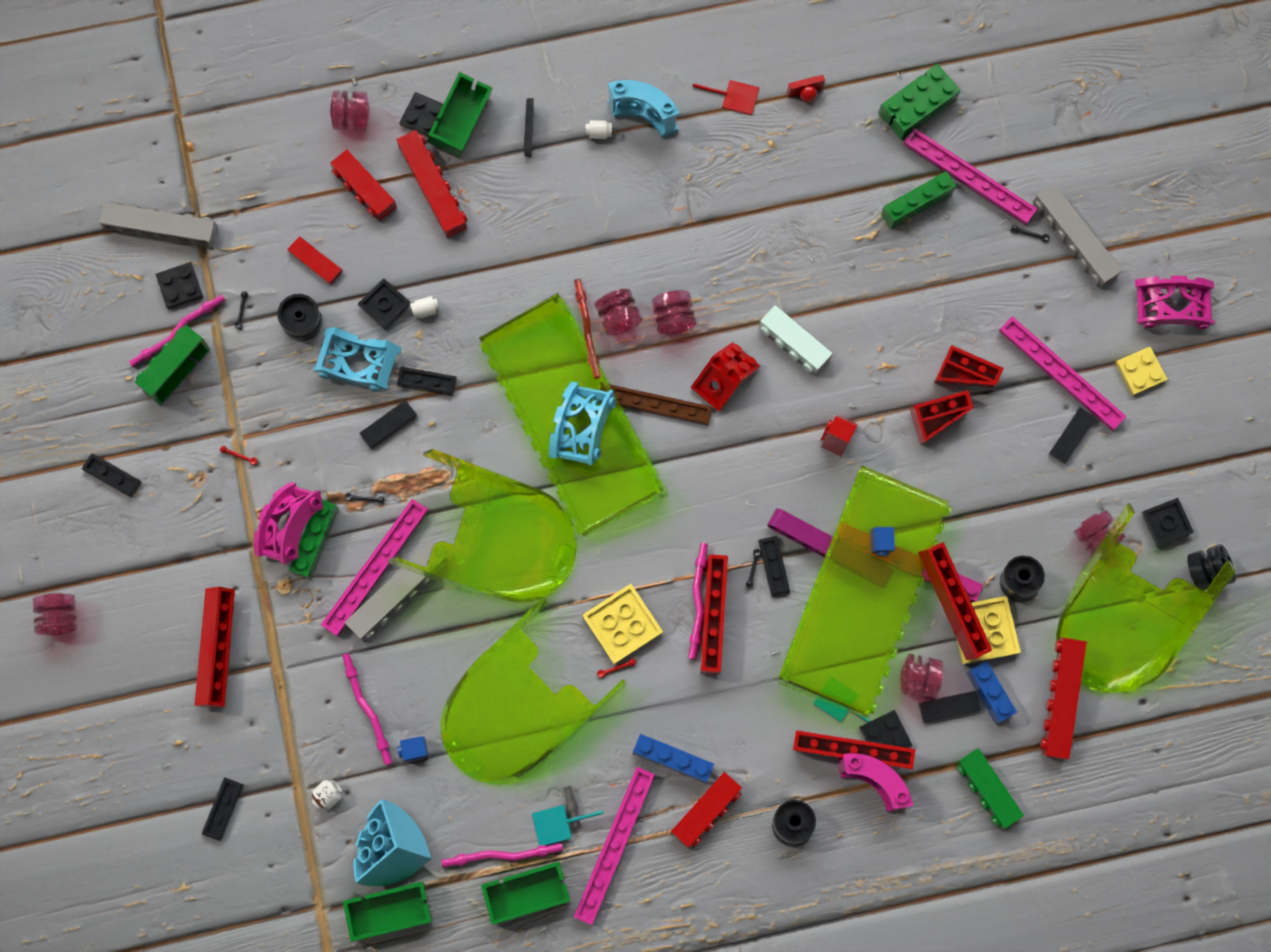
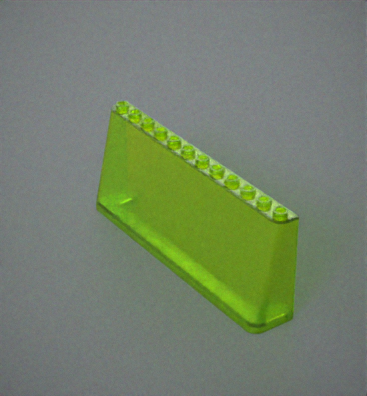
M559 293L479 337L482 342L480 348L484 354H488L490 358L488 363L492 370L496 369L499 375L496 378L501 386H505L507 390L505 395L510 403L513 402L516 407L513 409L518 419H522L524 423L522 428L527 436H531L533 441L530 443L535 452L538 451L541 458L539 460L544 469H548L550 473L548 478L553 485L556 484L559 490L556 493L562 502L565 501L567 505L565 510L568 516L575 520L576 524L574 527L579 535L582 534L585 537L668 495L664 483L627 414L619 404L615 392L616 404L614 409L610 411L603 428L599 460H596L591 466L584 462L560 457L556 459L549 457L551 433L555 434L557 424L553 422L558 406L562 407L564 402L562 396L571 381L579 383L580 387L600 390V387H602L605 392L613 390L569 306ZM574 406L573 409H572V411H575V410H577L578 408H577L576 406ZM586 409L575 417H569L568 420L574 426L577 435L592 424ZM566 429L565 435L569 433L572 438L571 430ZM577 444L578 453L589 455V444L585 445V451ZM572 447L564 449L566 451L573 452Z
M864 465L860 466L778 678L780 685L866 718L869 717L870 713L874 714L877 703L874 702L877 695L881 696L884 688L881 682L883 677L887 678L891 669L888 666L890 658L895 659L898 648H895L897 640L900 642L905 632V630H902L904 622L908 624L911 612H909L910 605H915L918 594H915L917 587H922L925 578L922 576L925 567L918 552L938 544V541L935 539L937 533L941 535L945 524L942 523L944 516L948 517L951 509V506L948 505L949 501ZM894 527L895 551L889 553V556L878 557L877 553H871L870 530L872 528Z

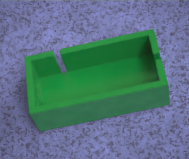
M937 63L927 70L924 76H919L883 102L878 114L888 125L892 123L891 129L902 140L914 128H919L956 101L961 90Z
M461 72L458 73L427 138L428 143L461 158L493 89L477 81L475 90H473L474 79Z
M186 324L175 332V337L162 347L160 354L153 357L145 371H141L136 377L135 384L144 394L160 406L197 366L188 356L191 355L200 362L211 350L205 340Z
M559 861L502 878L504 882L502 884L500 880H495L481 885L492 925L571 902L566 883H561L565 879Z
M422 881L365 895V901L364 897L344 900L343 906L350 941L354 942L432 923L433 918L430 904H425V901L429 900L425 882Z

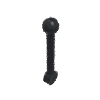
M1017 225L1011 228L1012 232H1021L1040 238L1043 242L1049 240V235L1033 233L1020 229Z
M245 291L241 292L238 321L235 323L237 329L243 327L241 321L245 299L248 297V293Z
M351 493L345 495L347 501L354 499L376 501L380 504L385 502V498L382 496L374 498L352 496Z
M759 549L753 551V564L749 580L746 582L748 588L753 586L752 580L757 559L761 555Z

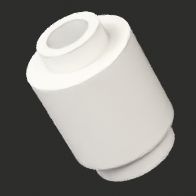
M589 120V124H586V135H589V139H607V137H611V122Z
M432 296L415 300V303L410 304L414 318L419 317L421 319L437 314L436 310H439L437 299H432Z

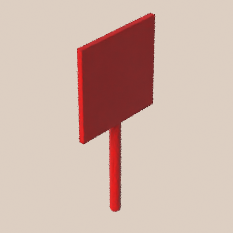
M729 80L727 91L698 84L692 85L695 88L725 95L722 108L748 115L753 113L759 91L757 86Z

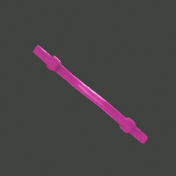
M219 295L210 302L206 301L201 304L202 307L182 318L167 338L149 349L142 350L140 355L129 361L131 366L135 367L144 360L148 361L153 358L154 354L162 350V347L175 337V332L179 328H183L185 324H189L206 312L207 314L212 312L214 307L226 301L223 295Z
M706 543L700 544L699 555L695 561L696 572L692 588L696 617L693 633L689 639L691 644L688 658L694 660L696 659L698 645L701 643L700 632L704 616L700 587L703 570L707 564L708 544Z
M350 653L344 654L342 658L346 667V677L350 680L357 703L371 720L378 742L376 745L378 751H381L384 764L389 765L392 763V759L388 750V740L384 738L378 716L363 697L357 679L358 672L356 667L353 666Z
M560 843L550 846L541 845L537 846L536 849L517 853L487 850L465 855V853L458 854L457 857L441 860L442 868L455 865L460 867L467 865L466 863L488 858L518 861L537 856L539 858L547 857V854L561 852L563 849Z

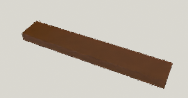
M601 383L600 391H614L616 406L707 426L709 424L712 406Z

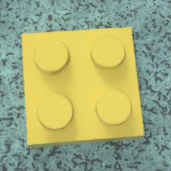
M1151 347L1115 362L1132 396L1167 380Z

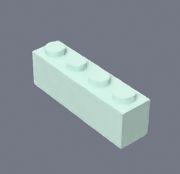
M776 305L760 321V331L765 336L772 337L778 347L785 348L789 352L790 357L796 361L799 360L808 372H813L816 375L830 360L832 352Z

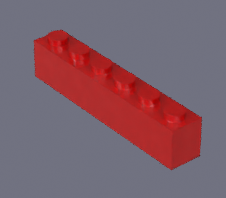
M414 130L397 138L398 147L446 238L466 230L467 217L463 211H459V202L455 196H451L449 192L451 191L450 185L447 180L443 181L441 177L443 175L439 165L435 166L433 162L435 158L431 150L427 151L425 147L427 143L423 135H419L417 130Z
M944 542L934 544L919 551L920 559L965 659H977L993 651Z
M709 554L707 558L700 674L720 675L728 566L727 555Z
M220 586L205 589L194 706L207 708L225 707L235 589Z
M1059 637V641L1057 640L1055 643L1057 656L1056 660H1053L1052 663L1054 676L1053 680L1049 682L1051 696L1046 702L1048 715L1047 719H1044L1043 722L1045 735L1040 741V750H1042V754L1045 756L1070 759L1087 641Z
M798 730L795 732L793 746L794 751L843 758L844 754L850 753L867 755L882 761L888 766L912 770L916 749Z

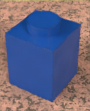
M874 527L870 530L871 553H877L878 557L889 556V553L895 551L894 527Z
M424 736L400 740L401 746H397L399 758L403 757L405 762L429 757Z

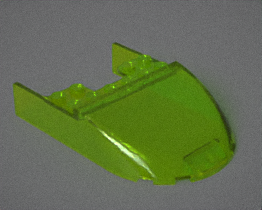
M430 449L423 453L424 457L457 470L450 492V500L453 504L465 508L454 544L444 541L434 544L426 567L399 557L390 558L388 560L389 564L457 587V589L516 603H527L543 599L552 594L565 582L574 565L577 543L572 528L574 527L568 513L563 510L554 497L540 489L438 450Z
M1127 503L1088 563L1083 566L1077 576L1061 612L1056 633V641H1059V637L1087 641L1081 683L1091 689L1105 693L1137 691L1138 688L1147 684L1150 685L1161 677L1236 572L1233 564L1227 560L1207 590H1201L1182 578L1172 579L1163 590L1131 572L1130 570L1137 560L1136 553L1129 547L1116 541L1135 513L1130 503Z
M545 597L535 604L488 650H485L454 686L444 704L440 728L445 750L453 763L462 772L475 780L489 784H507L529 777L541 768L626 686V681L622 679L599 703L592 704L574 685H565L555 694L529 667L538 656V648L521 629L547 606L548 603Z

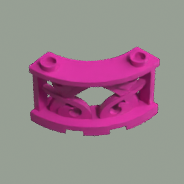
M1159 276L1135 280L1138 298L1137 323L1143 325L1144 328H1154L1156 325L1179 324L1194 326L1197 329L1203 330L1215 325V321L1212 320L1211 289H1214V281L1200 277L1190 280L1187 279V276H1171V279L1163 278V280H1160ZM1161 289L1167 290L1168 293L1166 295L1161 297L1159 296L1163 294V292H1161ZM1175 289H1179L1182 297L1191 302L1180 312L1175 311L1163 301L1168 299ZM1186 290H1191V294L1188 295ZM1145 291H1147V294L1151 299L1147 302H1145ZM1154 303L1155 306L1150 309L1149 313L1155 311L1157 315L1146 317V306Z
M293 482L284 485L272 495L274 498L268 505L265 504L258 518L260 520L258 531L254 533L255 556H265L281 561L282 564H287L299 558L298 548L301 533L308 520L323 508L320 491L316 490L313 492L296 487V483ZM290 511V517L285 527L279 532L278 523L282 515Z
M850 753L844 754L843 758H837L840 777L855 778L870 784L882 798L886 812L907 809V807L913 806L912 798L905 783L887 764L862 754Z

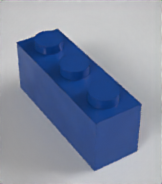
M988 661L966 672L995 724L1017 713Z

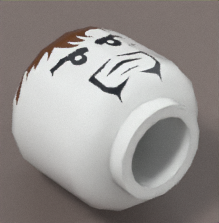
M323 780L312 791V803L318 809L330 810L342 797L341 787L333 780Z

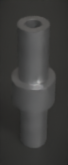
M571 786L563 787L567 802L565 803L567 812L569 811L570 818L578 817L577 801H574ZM580 821L572 822V827L580 825Z

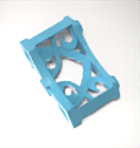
M620 80L608 83V104L614 118L620 116H640L654 126L661 138L678 132L676 116L679 115V110L663 91L650 84L635 80Z
M336 327L325 329L323 345L316 366L313 371L319 373V377L324 379L333 378L366 387L375 392L388 390L389 386L387 383L396 355L400 354L402 347L387 340L368 338V341L358 340V335L348 333ZM332 339H334L335 351L329 350ZM350 345V346L353 347L352 351H350V352H343V351H347V349H346L347 346ZM360 349H364L365 358L371 365L364 370L354 373L347 365L344 357H353ZM372 352H376V355L373 356L376 360L370 358ZM327 355L337 357V359L333 358L328 361L335 364V367L332 369L324 367ZM377 367L381 368L380 373L376 369ZM374 375H379L377 380L373 379Z
M571 381L562 396L564 399L562 407L558 406L553 422L557 424L555 434L551 433L549 457L555 459L557 457L588 463V465L592 466L601 456L600 441L603 428L610 411L615 407L616 398L614 397L613 390L605 392L580 387L579 383ZM599 401H602V404L600 406H597ZM574 406L578 408L577 410L572 411ZM586 409L592 424L577 435L574 426L568 422L569 417H575ZM566 429L571 430L572 438L569 433L565 435ZM577 444L580 445L583 451H585V445L589 444V455L578 453ZM565 448H573V452L564 450Z

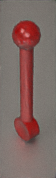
M226 446L220 447L221 453H229L249 461L251 465H257L258 463L255 457L249 458L227 449Z
M630 659L627 663L605 671L599 670L597 676L603 678L605 674L627 666H635L636 660Z

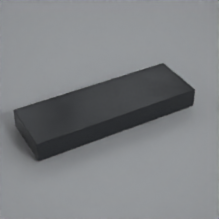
M534 98L526 99L525 157H532Z
M401 366L397 386L453 396L457 376Z
M404 400L359 434L370 449H372L414 419L417 414L409 403Z
M1079 407L1049 454L1065 464L1096 417Z
M91 453L81 468L86 473L130 498L133 497L142 483L137 478Z
M773 536L759 539V548L771 596L790 593L778 537Z
M976 690L918 703L923 722L981 710Z
M224 777L202 830V835L218 841L222 840L244 784Z

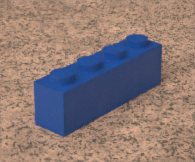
M641 733L633 750V754L705 784L714 766L712 762Z

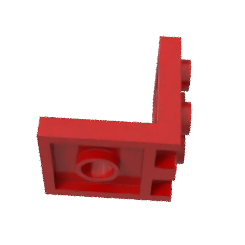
M732 342L712 356L690 388L719 412L739 385L757 372L760 365L753 357L747 355L739 345ZM712 381H716L719 384V389L713 387Z

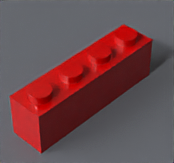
M348 149L330 162L332 167L331 173L336 179L341 178L344 182L343 186L348 192L353 191L356 195L355 199L360 205L364 204L368 208L367 212L372 218L376 217L381 221L397 208L395 200Z
M724 771L670 833L685 847L689 848L692 846L694 848L702 840L699 837L704 830L708 833L715 825L713 820L717 816L721 818L727 812L728 808L726 805L730 801L735 803L742 795L739 792L742 787Z

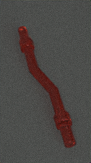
M575 279V297L579 303L583 319L584 338L588 351L587 360L589 366H591L593 378L599 379L601 378L598 366L600 362L598 355L595 353L592 339L591 322L586 303L587 295L583 290L581 279Z

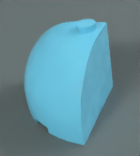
M381 799L367 816L368 822L364 830H360L356 842L358 852L357 859L353 861L354 877L357 884L365 886H384L399 882L414 874L431 860L426 840L415 821L396 804Z

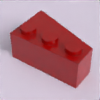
M951 345L934 382L994 388L1004 368Z
M968 390L913 405L909 408L919 443L926 442L973 409Z
M837 414L834 421L829 420L820 439L823 441L821 447L842 457L858 424Z

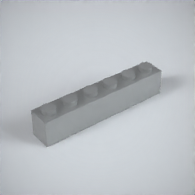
M1053 184L1036 195L1033 200L1034 207L1037 208L1038 212L1042 213L1046 223L1056 231L1058 239L1066 244L1069 253L1077 258L1080 267L1090 275L1091 281L1101 288L1118 277L1122 269L1058 187Z
M115 201L111 203L104 202L99 222L104 230L210 248L214 247L218 230L215 221L209 217L196 218L191 214L178 215L173 211L161 212L151 207L143 209L133 204L125 206Z
M429 541L344 623L362 642L365 639L367 641L375 635V630L379 626L383 627L390 620L389 616L394 612L398 613L404 607L403 603L408 598L410 600L418 594V589L422 585L426 586L433 579L431 577L433 574L441 572L447 566L446 562L448 560L446 556Z

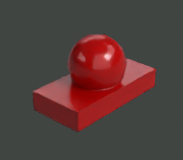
M824 75L789 83L787 88L788 97L800 94L802 101L806 103L813 102L817 98V90L824 87Z

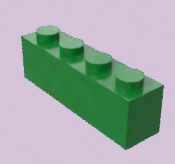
M947 171L885 205L881 215L889 228L892 229L952 195L956 185Z
M322 500L323 508L309 519L299 543V558L292 561L289 569L293 575L310 581L339 510L336 504Z
M979 748L955 762L958 773L962 777H966L969 782L967 784L973 794L976 793L978 795L981 807L985 811H989L992 816L990 819L996 828L1005 829L1024 816Z

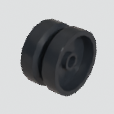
M292 294L280 303L277 310L278 321L285 334L291 339L307 341L314 338L321 330L323 324L321 312L316 302L308 295Z

